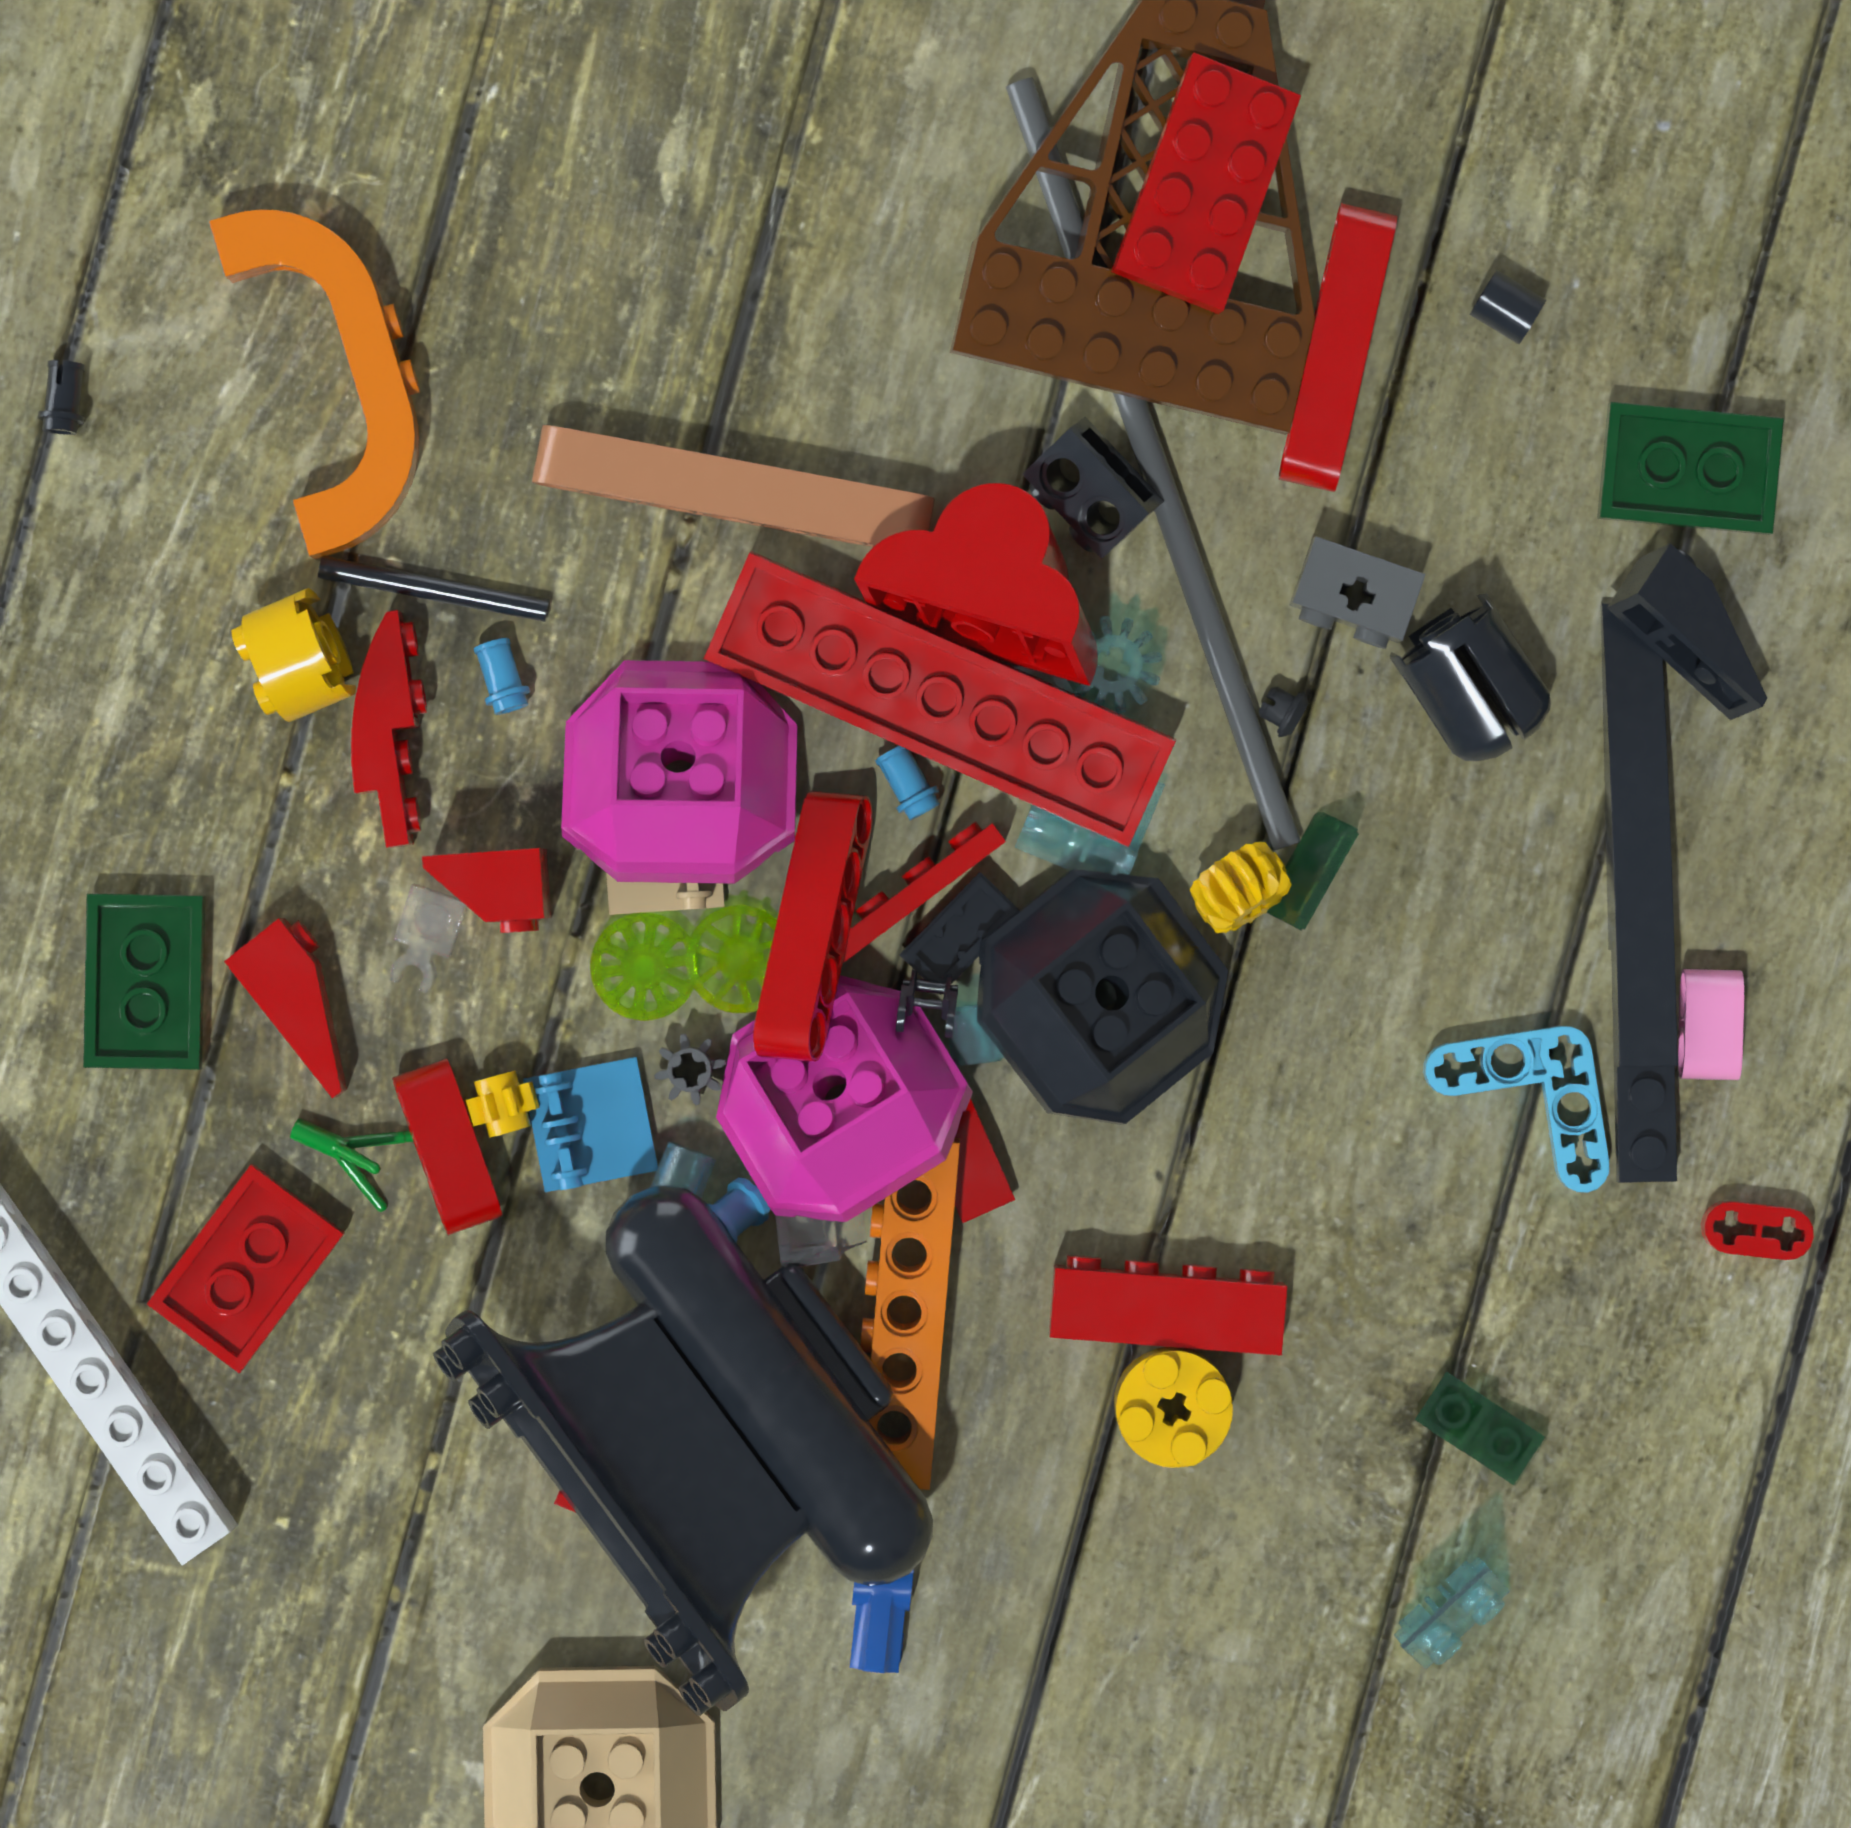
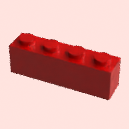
M1067 1255L1066 1265H1054L1048 1332L1050 1338L1282 1356L1287 1285L1284 1282H1274V1271L1240 1269V1278L1235 1279L1216 1277L1217 1267L1182 1264V1274L1159 1273V1262L1125 1260L1124 1270L1101 1268L1102 1258Z

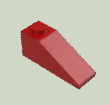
M278 918L224 962L333 1099L347 1090L322 966L313 954L320 946L299 920L290 925L285 918Z

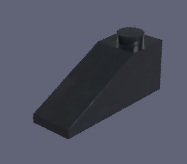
M1671 543L1640 557L1607 609L1729 720L1763 707L1768 698L1712 580L1696 567L1695 561L1688 554L1678 550Z

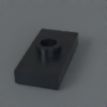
M978 872L901 951L899 956L916 970L924 980L945 982L947 975L952 974L953 983L979 957L980 941L1019 911V909L981 872Z

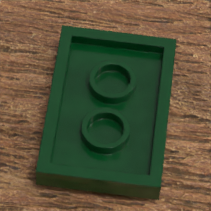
M1618 402L1608 403L1597 519L1763 535L1773 534L1784 418Z
M87 894L83 1068L202 1069L205 896Z

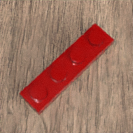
M975 821L948 841L954 852L937 865L928 856L901 877L908 886L889 899L882 890L855 910L861 921L850 928L843 963L1006 842L993 823L982 830Z

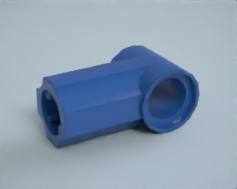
M914 1569L910 1574L890 1584L867 1586L854 1582L852 1605L856 1606L850 1668L875 1673H899L904 1640L905 1611H910Z

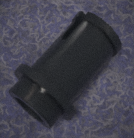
M49 360L47 364L49 369L44 411L38 412V419L43 421L42 431L59 435H77L78 425L84 424L85 420L84 416L79 415L83 372H85L86 366L82 363L63 360V365H61L59 360Z

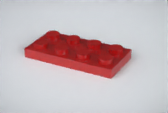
M1193 53L1187 62L1111 272L1216 314L1223 312L1302 95Z

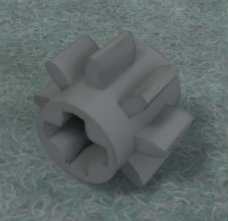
M684 1033L680 1036L681 1050L676 1053L663 1047L659 1050L662 1057L669 1060L668 1069L659 1071L654 1077L659 1080L670 1079L674 1085L668 1098L671 1101L678 1097L681 1091L690 1092L693 1103L699 1105L701 1102L699 1089L707 1085L712 1090L720 1091L722 1086L711 1077L713 1069L721 1068L727 1063L725 1059L711 1060L707 1054L712 1045V1039H706L700 1048L691 1047L689 1037ZM684 1053H692L694 1061H704L706 1064V1071L698 1075L697 1085H689L686 1077H677L675 1074V1067L683 1063Z

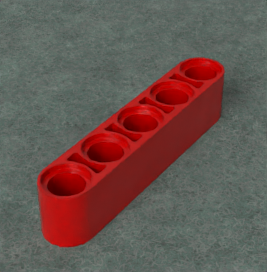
M1340 203L1314 313L1315 323L1291 430L1287 434L1278 480L1331 492L1336 491L1394 239L1397 215Z
M811 791L804 799L754 1023V1049L760 1057L816 1062L823 1053L871 834L872 805L869 797L866 795Z

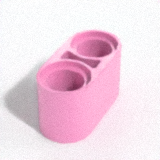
M1683 969L1680 978L1678 1022V1072L1680 1079L1739 1080L1743 1060V972L1741 970Z

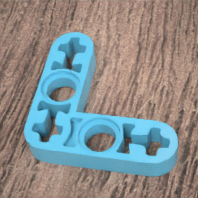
M1555 1026L1445 1043L1435 1047L1428 1053L1423 1065L1425 1080L1434 1091L1443 1095L1457 1096L1541 1083L1554 1168L1558 1179L1565 1187L1576 1192L1586 1193L1598 1189L1606 1181L1609 1174V1156L1593 1053L1589 1039L1582 1031L1570 1026ZM1566 1035L1568 1043L1579 1045L1580 1055L1571 1057L1570 1064L1573 1076L1585 1073V1085L1566 1083L1553 1089L1552 1077L1564 1078L1560 1060L1550 1059L1549 1049L1558 1046L1559 1036ZM1504 1044L1516 1046L1523 1055V1066L1520 1072L1509 1078L1497 1075L1491 1065V1056L1494 1050ZM1482 1047L1480 1065L1487 1079L1486 1082L1476 1084L1477 1072L1475 1071L1458 1074L1456 1078L1457 1084L1454 1086H1448L1446 1078L1435 1076L1434 1067L1443 1064L1444 1054L1452 1053L1454 1060L1457 1062L1475 1061L1470 1050ZM1571 1092L1582 1094L1589 1104V1114L1586 1120L1576 1126L1564 1124L1559 1119L1557 1113V1105L1560 1099L1565 1094ZM1593 1129L1595 1140L1593 1142L1582 1141L1585 1156L1597 1160V1169L1588 1172L1589 1181L1580 1183L1578 1175L1567 1172V1163L1576 1161L1575 1145L1573 1142H1569L1562 1146L1560 1136L1561 1134L1581 1135Z

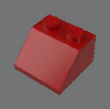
M531 848L422 856L424 870L484 922H499L500 933L539 931L538 919L552 918L547 849Z

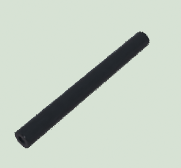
M327 556L321 557L318 578L542 622H546L550 599Z

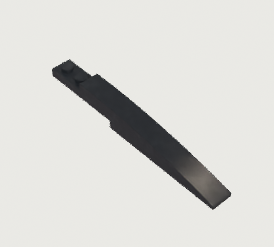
M1602 603L1601 648L1608 950H1611L1616 1182H1676L1675 1066H1678L1663 659L1607 609L1610 603Z

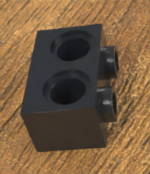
M1086 417L1070 427L1022 474L1031 483L1029 486L1030 491L1036 500L1047 509H1055L1070 525L1069 531L1073 539L1088 552H1095L1101 559L1116 548L1164 502L1157 492ZM1060 458L1069 459L1076 464L1080 472L1079 482H1072L1063 476L1059 465ZM1100 501L1110 502L1117 508L1120 516L1119 524H1111L1101 516L1099 511Z

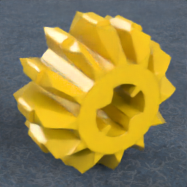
M1254 842L1253 844H1245L1234 852L1230 851L1227 856L1215 861L1214 865L1200 873L1199 878L1193 882L1190 892L1195 901L1196 909L1205 923H1209L1216 933H1227L1230 930L1236 931L1244 924L1251 923L1255 918L1267 913V910L1280 903L1282 897L1288 894L1292 884L1286 873L1285 865L1278 854L1273 852L1266 842Z

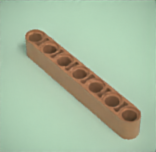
M542 425L532 483L550 488L868 547H874L881 540L902 531H929L935 502L934 497L903 490L549 425Z

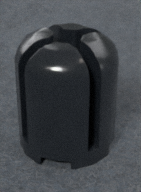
M1487 593L1477 595L1482 606L1472 609L1461 616L1450 608L1409 635L1408 637L1414 647L1404 654L1402 658L1393 652L1390 653V659L1406 680L1451 752L1465 761L1477 762L1496 758L1513 747L1506 732L1455 655L1454 650H1457L1513 735H1520L1523 740H1526L1540 728L1551 707L1549 690Z

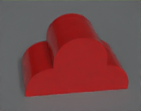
M988 483L970 488L959 494L946 506L933 532L908 530L895 533L877 543L862 560L854 580L867 604L889 611L992 658L1084 685H1091L1098 663L1096 641L1075 590L1068 581L1067 565L1045 511L1039 502L1025 490L1003 483Z

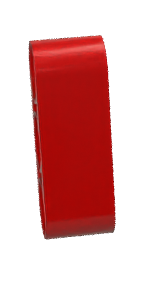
M445 1058L392 1077L401 1108L447 1235L449 1236L502 1217L496 1192L448 1059Z

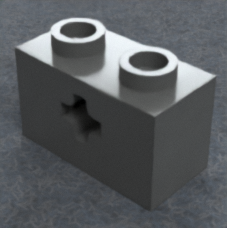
M1314 537L1308 549L1289 606L1301 609L1298 619L1303 622L1331 630L1335 621L1356 628L1353 636L1354 639L1386 649L1389 640L1396 643L1403 641L1426 574L1319 537ZM1357 580L1363 583L1362 593L1371 597L1369 604L1361 603L1352 611L1347 608L1348 598L1339 594L1341 587L1349 588Z

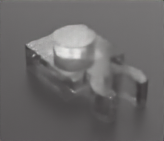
M415 883L411 885L393 939L407 944L409 947L407 953L399 957L392 965L390 971L391 982L399 983L406 966L415 965L423 973V980L419 991L427 993L433 987L437 977L436 966L432 961L433 956L436 954L445 958L451 957L467 910V906L456 897Z

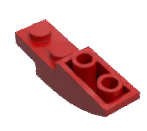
M398 610L385 613L371 641L357 687L351 728V766L354 793L367 794L378 792L386 848L414 845L412 833L422 830L417 798H407L404 775L413 774L408 740L398 741L397 731L420 727L418 714L427 713V701L423 680L412 679L409 657L419 656L414 622L404 623L403 613Z

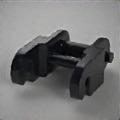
M912 970L910 980L903 979L896 1022L897 1032L904 1031L906 1016H911L913 1006L942 1009V1019L947 1021L945 1037L953 1038L958 985H951L952 974L947 975L945 982L917 979V971ZM915 991L944 994L943 1001L915 998Z

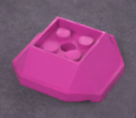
M624 660L566 721L562 837L578 850L581 849L596 865L617 882L735 884L759 867L774 852H780L795 841L797 724L761 684L712 662ZM677 760L687 761L693 765L689 770L680 773L672 772L665 768L669 763Z
M840 975L825 1047L820 1059L816 1062L758 1056L753 1042L755 1020L732 1034L716 1118L775 1216H802L818 1220L848 1222L946 1160L955 1139L962 1112L966 1111L973 1091L921 1007L913 1006V1013L905 1018L904 1031H896L901 991ZM841 1084L846 1085L844 1092L838 1098L825 1100L826 1094L831 1088Z

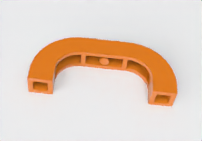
M279 210L244 211L211 220L209 223L226 278L232 283L274 271L296 272L311 278L321 285L330 300L365 415L368 432L367 445L360 464L345 481L328 490L295 499L293 503L310 557L319 559L322 556H329L352 548L378 532L393 517L406 498L417 470L420 437L411 395L420 393V387L411 360L400 361L394 340L402 338L404 335L395 305L393 303L384 306L378 287L370 271L359 256L337 234L314 220L295 213Z

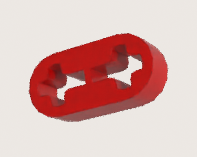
M1730 1200L1719 1201L1706 1210L1701 1221V1234L1706 1243L1713 1249L1727 1254L1793 1260L1803 1256L1811 1247L1814 1239L1813 1226L1809 1218L1801 1211L1783 1206ZM1726 1211H1734V1220L1744 1224H1753L1752 1235L1736 1233L1732 1235L1730 1243H1723V1234L1714 1231L1713 1225L1715 1220L1721 1221L1725 1219ZM1784 1217H1791V1226L1801 1230V1236L1799 1240H1791L1788 1244V1249L1781 1250L1780 1240L1762 1236L1763 1226L1780 1227L1784 1222Z

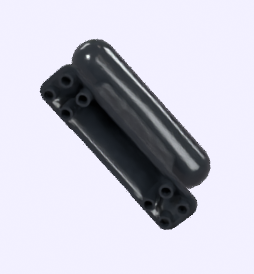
M659 1185L649 1187L629 1196L613 1213L606 1230L605 1252L613 1273L636 1302L637 1306L620 1317L577 1336L556 1341L532 1343L516 1341L500 1335L490 1328L475 1312L464 1310L452 1319L445 1330L446 1338L441 1341L442 1347L435 1351L433 1356L442 1372L451 1381L454 1382L468 1372L479 1386L476 1389L477 1394L468 1400V1404L475 1417L485 1428L490 1429L503 1419L516 1438H521L646 1607L645 1613L656 1627L653 1633L644 1638V1644L651 1656L663 1668L679 1658L692 1677L679 1687V1691L690 1709L698 1716H701L714 1705L722 1711H727L748 1695L749 1686L735 1655L734 1640L737 1624L745 1603L756 1584L770 1566L793 1543L807 1533L830 1566L849 1581L867 1586L890 1584L910 1574L924 1559L933 1537V1517L923 1493L869 1422L871 1418L891 1403L893 1392L890 1385L804 1269L797 1264H786L763 1279L704 1200L688 1188Z

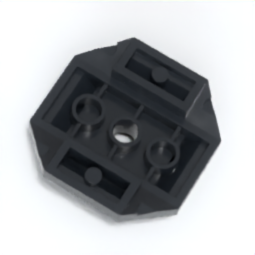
M1076 869L1070 870L980 941L979 964L981 967L978 985L977 1022L1048 1114L1117 1125L1127 1124L1214 1052L1228 969L1159 878ZM1101 979L1110 982L1116 990L1117 1000L1111 1010L1103 1008L1096 999L1095 990Z

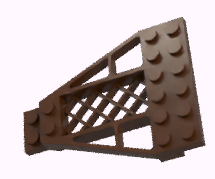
M1140 0L1125 24L976 239L972 242L959 297L962 300L950 353L1284 435L1290 433L1315 316L1287 137L1275 167L1282 218L1259 212L1255 225L1285 233L1296 303L1295 315L1229 298L1224 311L1216 314L1112 273L1113 264L1099 242L1100 239L1123 225L1127 229L1133 213L1127 211L1111 184L1135 169L1144 181L1149 169L1146 163L1153 158L1156 150L1154 149L1141 157L1124 128L1149 113L1162 134L1166 119L1159 106L1174 98L1178 87L1154 101L1137 72L1162 57L1179 85L1184 71L1174 56L1189 59L1193 53H1197L1279 86L1267 10H1264L1265 0ZM1140 47L1156 51L1137 63ZM1119 63L1095 170L1050 160L1048 158L1049 153L1111 64ZM1132 86L1145 107L1124 119ZM1120 142L1132 164L1112 175L1117 148ZM1037 171L1080 181L1090 187L1075 259H1067L999 242L995 238L997 228ZM1107 198L1120 220L1099 232ZM1093 255H1095L1102 267L1092 265Z

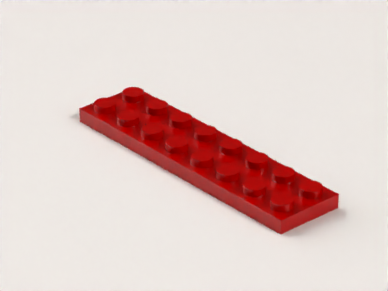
M753 551L748 554L703 658L1129 847L1176 742V739L964 646L889 611L871 606L864 600Z

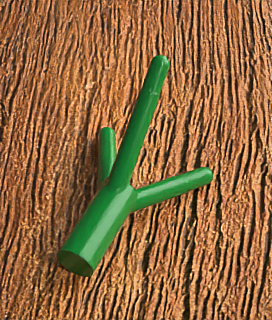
M302 1118L295 1122L290 1134V1139L334 1158L379 1212H384L387 1209V1204L358 1167L372 1174H378L381 1167L378 1163L353 1150V1148L413 1142L410 1131L342 1137Z

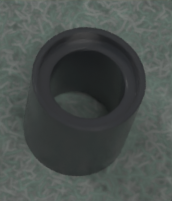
M1496 270L1469 315L1515 343L1520 344L1539 315L1546 299Z

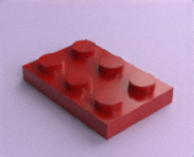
M251 1164L148 1301L147 1305L240 1374L345 1235V1232L256 1165Z

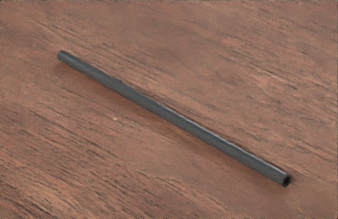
M1033 77L1006 86L1030 158H1032L1051 130ZM1055 145L1048 158L1052 161L1063 163L1057 145ZM1037 171L1036 175L1065 258L1075 259L1083 219L1069 179ZM1093 255L1092 265L1099 266L1095 255ZM1113 393L1142 477L1164 500L1154 512L1272 848L1275 851L1301 842L1147 401Z

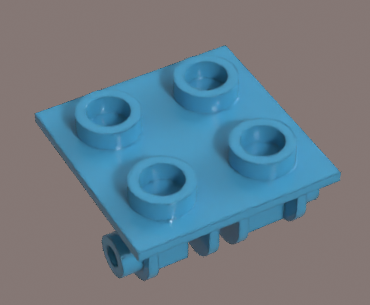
M637 1057L523 1079L524 1083L533 1082L540 1107L529 1111L545 1192L572 1189L586 1184L659 1170Z

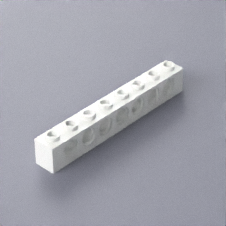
M0 1183V1305L180 1564L184 1565L230 1533L238 1524Z

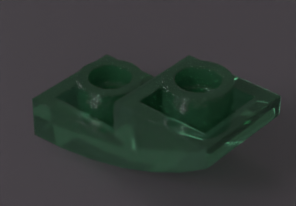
M1447 1371L1415 1418L1417 1422L1514 1486L1517 1485L1547 1440V1437Z

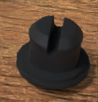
M1279 686L1273 687L1266 697L1274 701L1275 705L1271 706L1263 702L1259 709L1260 717L1279 727L1277 733H1279L1278 737L1291 735L1309 704L1306 693L1304 691L1302 693L1298 692L1295 697L1279 688Z

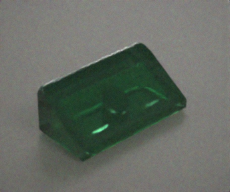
M1317 812L1300 839L1301 842L1298 843L1285 866L1286 873L1292 884L1288 894L1282 897L1280 903L1267 910V914L1297 931L1305 930L1358 837V829L1324 812Z

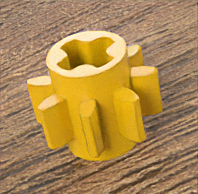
M516 1070L474 1082L477 1097L465 1100L472 1127L485 1123L489 1138L531 1126L527 1111L540 1108L532 1081L519 1084Z

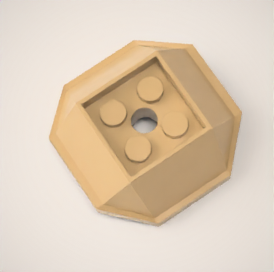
M656 1666L539 1668L483 1726L485 1828H717L715 1719L708 1712L703 1713L701 1716L695 1714L681 1696L679 1686ZM590 1773H604L613 1781L615 1792L604 1800L593 1799L585 1793L582 1780Z

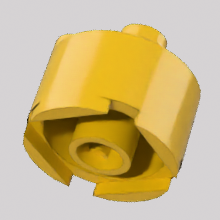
M310 588L301 590L244 615L241 626L231 630L232 639L239 655L245 662L251 660L259 679L258 682L253 683V689L261 709L266 715L277 712L287 722L295 721L351 697L356 693V685H347L344 682V677L354 674L342 637L329 613L318 617L311 604L321 599Z
M1162 1347L1151 1350L1136 1358L1123 1371L1114 1395L1115 1417L1123 1438L1136 1454L1155 1465L1170 1468L1195 1466L1219 1448L1230 1429L1233 1404L1226 1381L1209 1359L1189 1348ZM1176 1392L1182 1393V1403L1188 1409L1184 1416L1175 1414L1171 1421L1165 1420V1412L1158 1404L1160 1399L1163 1397L1171 1400Z

